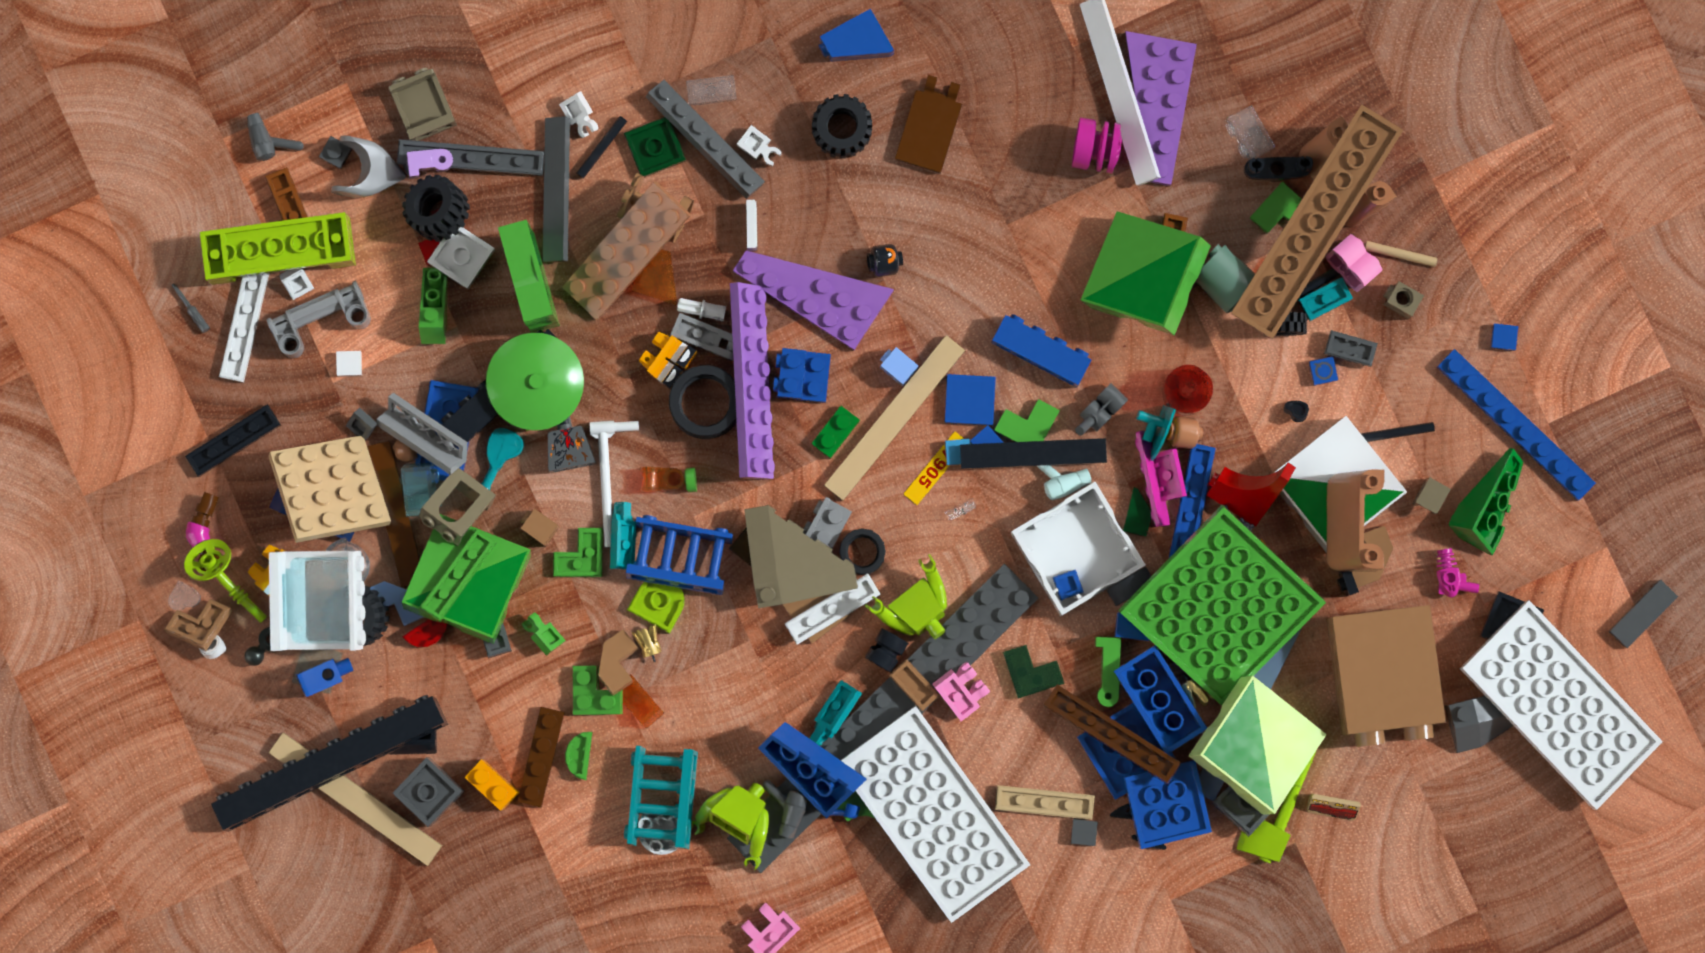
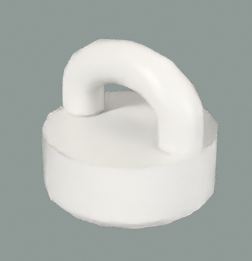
M217 635L207 651L200 648L199 650L205 658L215 659L226 651V646Z

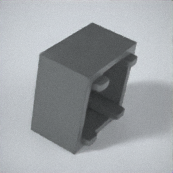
M426 757L393 794L427 827H431L465 790L430 757Z

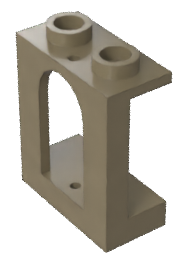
M458 468L445 479L423 505L419 518L424 525L434 528L441 533V536L447 542H453L458 546L462 537L480 515L492 506L496 495ZM456 488L474 503L458 521L448 522L440 516L439 507Z

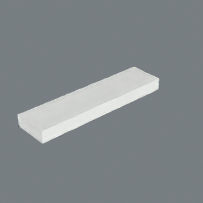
M869 574L857 580L858 589L835 593L786 622L785 626L796 644L798 645L873 600L872 596L878 597L881 595Z

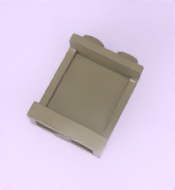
M422 68L414 73L415 76L408 79L405 77L398 78L392 82L393 85L388 87L410 140L421 141L457 126L433 69Z

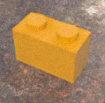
M481 759L465 776L500 811H503L520 793L484 759Z

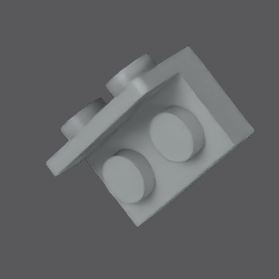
M826 497L824 502L818 501L813 511L817 515L812 523L809 521L806 523L803 533L814 541L819 539L833 549L852 511Z

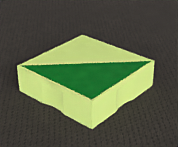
M1245 676L1239 679L1223 703L1219 715L1205 730L1189 757L1214 777L1226 782L1237 795L1261 814H1275L1327 734L1254 676Z

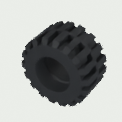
M836 94L831 99L829 97L824 99V103L819 104L816 112L813 114L812 134L815 138V143L821 147L825 154L829 153L834 158L836 156H840V159L846 158L849 155L851 157L855 156L858 151H863L864 146L868 145L870 141V136L872 135L870 111L866 109V105L863 102H859L857 97L851 98L849 94H844V96ZM837 114H847L856 121V131L849 138H836L828 131L829 120Z
M436 174L434 177L428 175L425 177V180L420 178L415 186L413 184L410 186L411 191L404 196L406 201L402 203V207L405 210L402 213L406 218L407 224L421 236L430 241L434 239L436 242H441L442 238L445 240L451 239L452 234L457 235L459 233L458 229L465 226L464 220L469 217L466 211L470 209L467 203L468 198L448 178ZM443 200L440 209L435 214L429 216L432 207L437 202Z
M365 586V592L362 596V605L365 607L363 630L366 634V641L363 646L375 643V640H379L383 636L381 632H385L388 628L385 622H389L390 616H386V611H389V608L383 605V602L386 600L383 596L378 597L379 592L370 590L368 586ZM345 587L332 593L333 597H329L326 600V603L329 605L323 607L322 612L326 613V616L322 617V622H326L327 625L324 627V630L331 633L329 638L332 641H350V628L347 621L349 587Z

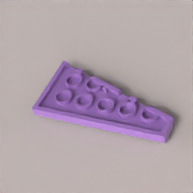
M1125 31L1133 91L1161 177L1150 181V183L1171 186L1197 44Z
M745 251L733 269L734 273L753 285L761 286V289L766 294L852 350L856 349L894 291L891 288L750 251Z

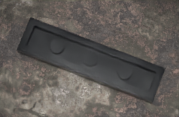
M267 404L185 457L196 475L200 477L280 427L281 423Z

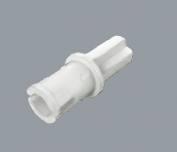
M680 298L677 310L679 312L699 315V319L705 317L723 321L726 306L707 303L705 300L698 302Z

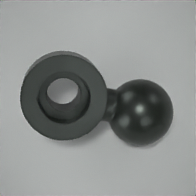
M270 627L260 632L258 638L259 645L257 647L253 646L246 650L244 657L249 665L257 666L261 664L266 651L275 652L271 651L270 643L266 641L267 636L270 635Z

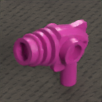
M1452 548L1437 550L1438 555L1436 557L1441 558V560H1437V563L1442 562V564L1437 565V568H1443L1437 570L1438 593L1450 598L1455 597L1459 590L1478 593L1479 584L1466 582V574L1460 573L1459 568L1452 567L1453 565H1458L1457 562L1451 563V561L1456 560L1450 557L1454 555Z

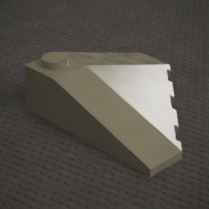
M770 505L744 509L758 608L858 589L855 568L852 562L847 559L843 561L831 553L833 551L832 548L819 539L816 541L812 540L803 533L804 529L790 519L785 521L775 514L776 509Z

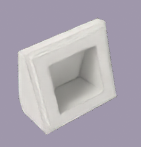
M303 268L287 270L279 275L293 300L314 289Z

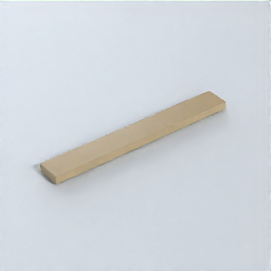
M946 335L824 486L843 501L965 350Z
M282 733L269 751L272 756L282 763L294 759L299 761L305 758V753L309 752L307 748L285 733ZM342 776L319 788L427 866H429L443 846L346 776Z

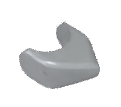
M340 136L339 142L354 149L360 157L362 164L361 173L356 183L350 187L332 186V193L351 198H364L377 194L406 178V174L380 145L361 138Z

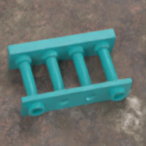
M636 746L635 751L631 754V766H634L629 824L625 825L624 839H627V844L637 846V838L672 840L676 848L689 850L698 752L693 749H684L683 755H680V757L645 755L646 748ZM644 764L679 767V769H682L681 779H678V781L643 779ZM642 789L677 791V794H680L679 804L675 806L642 804ZM643 813L674 816L677 818V828L673 830L638 828L639 815Z

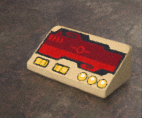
M1311 794L1309 795L1307 812L1353 821L1357 817L1361 803Z

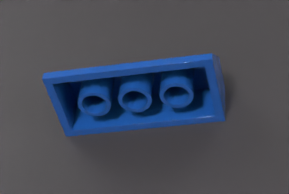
M1156 645L1114 671L1165 753H1170L1207 729Z

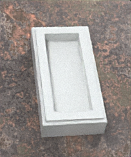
M746 200L747 250L756 251L757 204L755 200Z

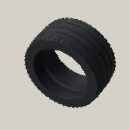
M710 365L692 367L683 372L672 385L669 394V409L676 425L686 434L698 439H714L730 431L737 423L734 378L723 369ZM712 379L722 384L728 392L730 399L729 410L725 417L717 424L709 426L697 425L684 414L681 405L682 396L686 388L694 381Z

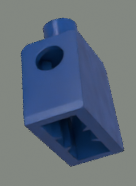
M349 658L336 663L333 659H330L295 675L304 696L308 697L343 682L341 676L354 670ZM330 669L332 677L325 680L322 677V672Z

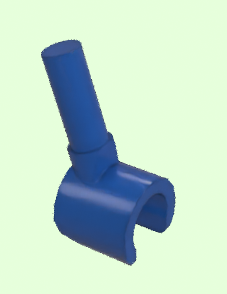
M847 803L845 811L836 809L830 816H844L855 819L858 816L860 807Z

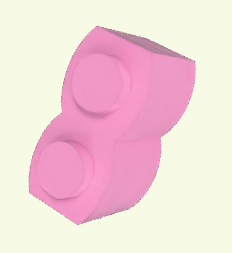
M1352 234L1347 236L1325 256L1329 264L1342 275L1349 287L1356 292L1360 291L1383 270L1378 259L1369 254L1363 242Z

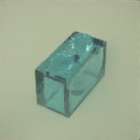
M432 462L404 464L401 468L406 516H418L423 505L436 491V483H439V472L437 468L434 469Z

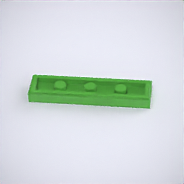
M476 528L419 608L438 622H441L497 542Z

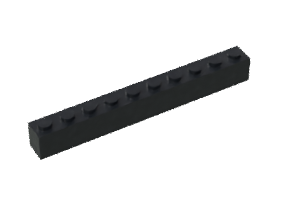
M428 695L419 697L415 700L416 704L408 708L401 706L392 711L394 715L386 719L384 716L376 718L370 722L371 726L365 729L359 727L350 731L347 738L342 740L340 738L333 739L326 744V748L320 751L313 749L305 753V758L296 761V759L288 761L282 765L283 769L274 772V770L262 774L260 776L261 779L254 783L252 781L245 782L238 786V791L232 794L230 792L220 794L216 797L217 801L211 803L222 830L229 832L449 725L437 698L429 697Z

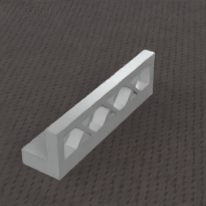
M395 393L388 396V410L377 418L376 423H378V427L449 475L467 461L468 442Z

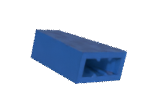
M871 9L821 35V44L818 45L825 58L829 56L832 62L885 58L894 55V49Z

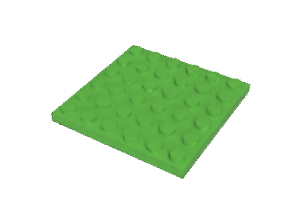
M1221 505L1139 588L1119 611L1219 704L1223 705L1239 679L1245 676H1254L1326 602L1231 512Z

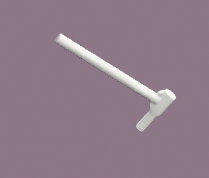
M639 421L590 422V435L598 439L604 547H611L612 520L608 438H611L615 432L639 431Z

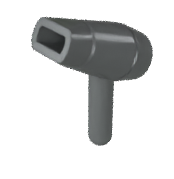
M259 113L248 115L247 124L251 148L258 161H267L276 155L274 147L301 151L304 148V144L301 141L270 137Z
M765 780L763 788L783 807L782 823L778 835L794 838L797 827L806 811L808 799L799 790L789 791L786 797L770 780Z

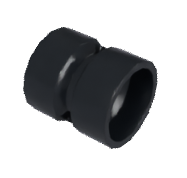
M881 628L875 638L876 646H871L864 658L892 673L898 663L896 657L903 654L908 643Z

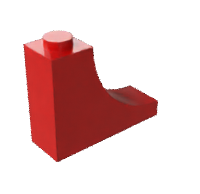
M1288 462L1279 471L1265 476L1244 475L1224 467L1220 474L1215 472L1208 482L1211 488L1207 496L1221 505L1227 504L1230 511L1256 527L1288 483L1296 467Z

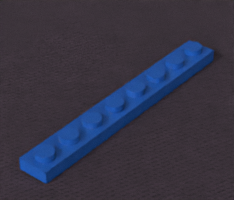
M1455 349L1437 366L1449 380L1577 501L1596 484Z

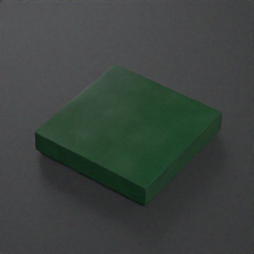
M666 117L624 133L639 174L643 175L644 178L686 162L672 123Z

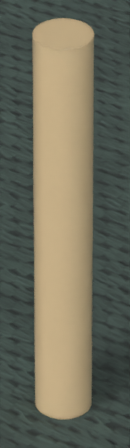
M1366 241L1365 244L1366 251L1435 267L1437 263L1436 257Z

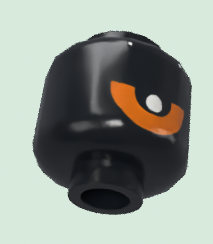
M893 244L873 246L870 252L867 253L869 272H873L876 277L896 275L899 271V266H903L902 252H897Z

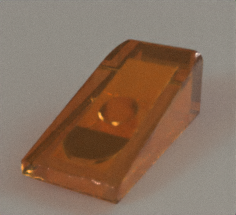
M630 674L633 683L623 689V703L645 728H648L664 712L633 675Z

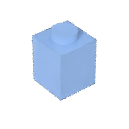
M897 347L893 351L888 349L880 359L883 362L880 368L902 387L918 369V365Z

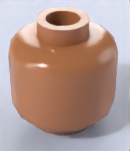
M1176 416L1173 418L1166 440L1173 447L1192 449L1198 441L1202 440L1203 428L1199 427V423L1195 418Z

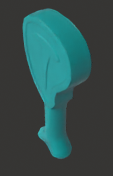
M498 428L492 432L487 445V457L490 467L481 483L487 489H491L498 471L505 462L516 458L522 453L524 442L517 433L505 428Z

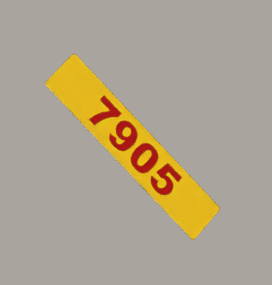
M954 432L948 440H961L964 438L957 432ZM945 444L904 492V495L916 505L921 502L950 466L946 465Z

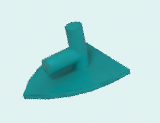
M1165 405L1162 407L1160 416L1141 410L1138 411L1136 416L1137 420L1148 423L1143 440L1149 442L1153 440L1151 461H1154L1159 453L1176 412V409Z

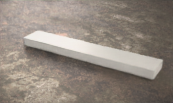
M270 273L242 276L219 374L220 378L244 383Z

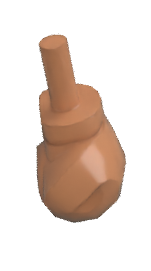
M398 439L395 441L392 451L398 460L413 462L417 459V452Z

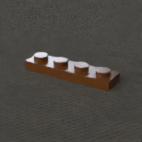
M540 707L518 802L542 808L565 712Z

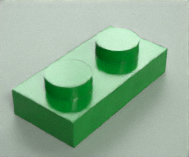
M840 406L811 444L831 459L860 422V419L843 406Z

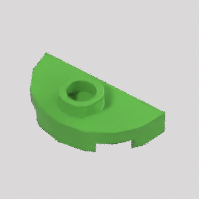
M583 732L575 736L568 743L565 751V763L570 772L583 780H587L593 732Z

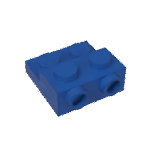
M782 348V354L777 353L776 368H780V376L774 378L773 392H778L777 397L782 399L826 403L831 354Z

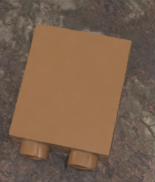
M1430 605L1327 618L1341 735L1354 734L1356 747L1385 744L1384 730L1403 728L1405 741L1434 738L1432 724L1446 723Z

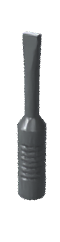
M173 283L172 287L187 307V313L202 333L207 332L210 329L209 325L196 307L188 302L180 289Z

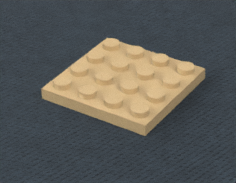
M362 436L277 450L269 453L268 457L296 543L390 524L391 519L365 439Z

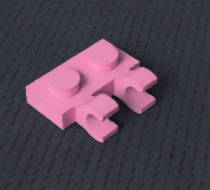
M968 662L962 664L956 674L951 669L932 684L960 721H963L980 707L977 701L990 692L981 679L975 681L969 691L964 686L967 681L977 675Z
M765 903L759 911L770 923L761 932L749 920L741 928L753 939L748 946L755 953H776L800 930V927L784 910L777 915Z

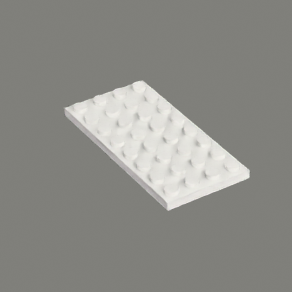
M1529 600L1525 601L1460 668L1593 810H1597L1663 742Z
M916 706L841 759L842 762L867 779L856 792L951 923L1030 866V863Z

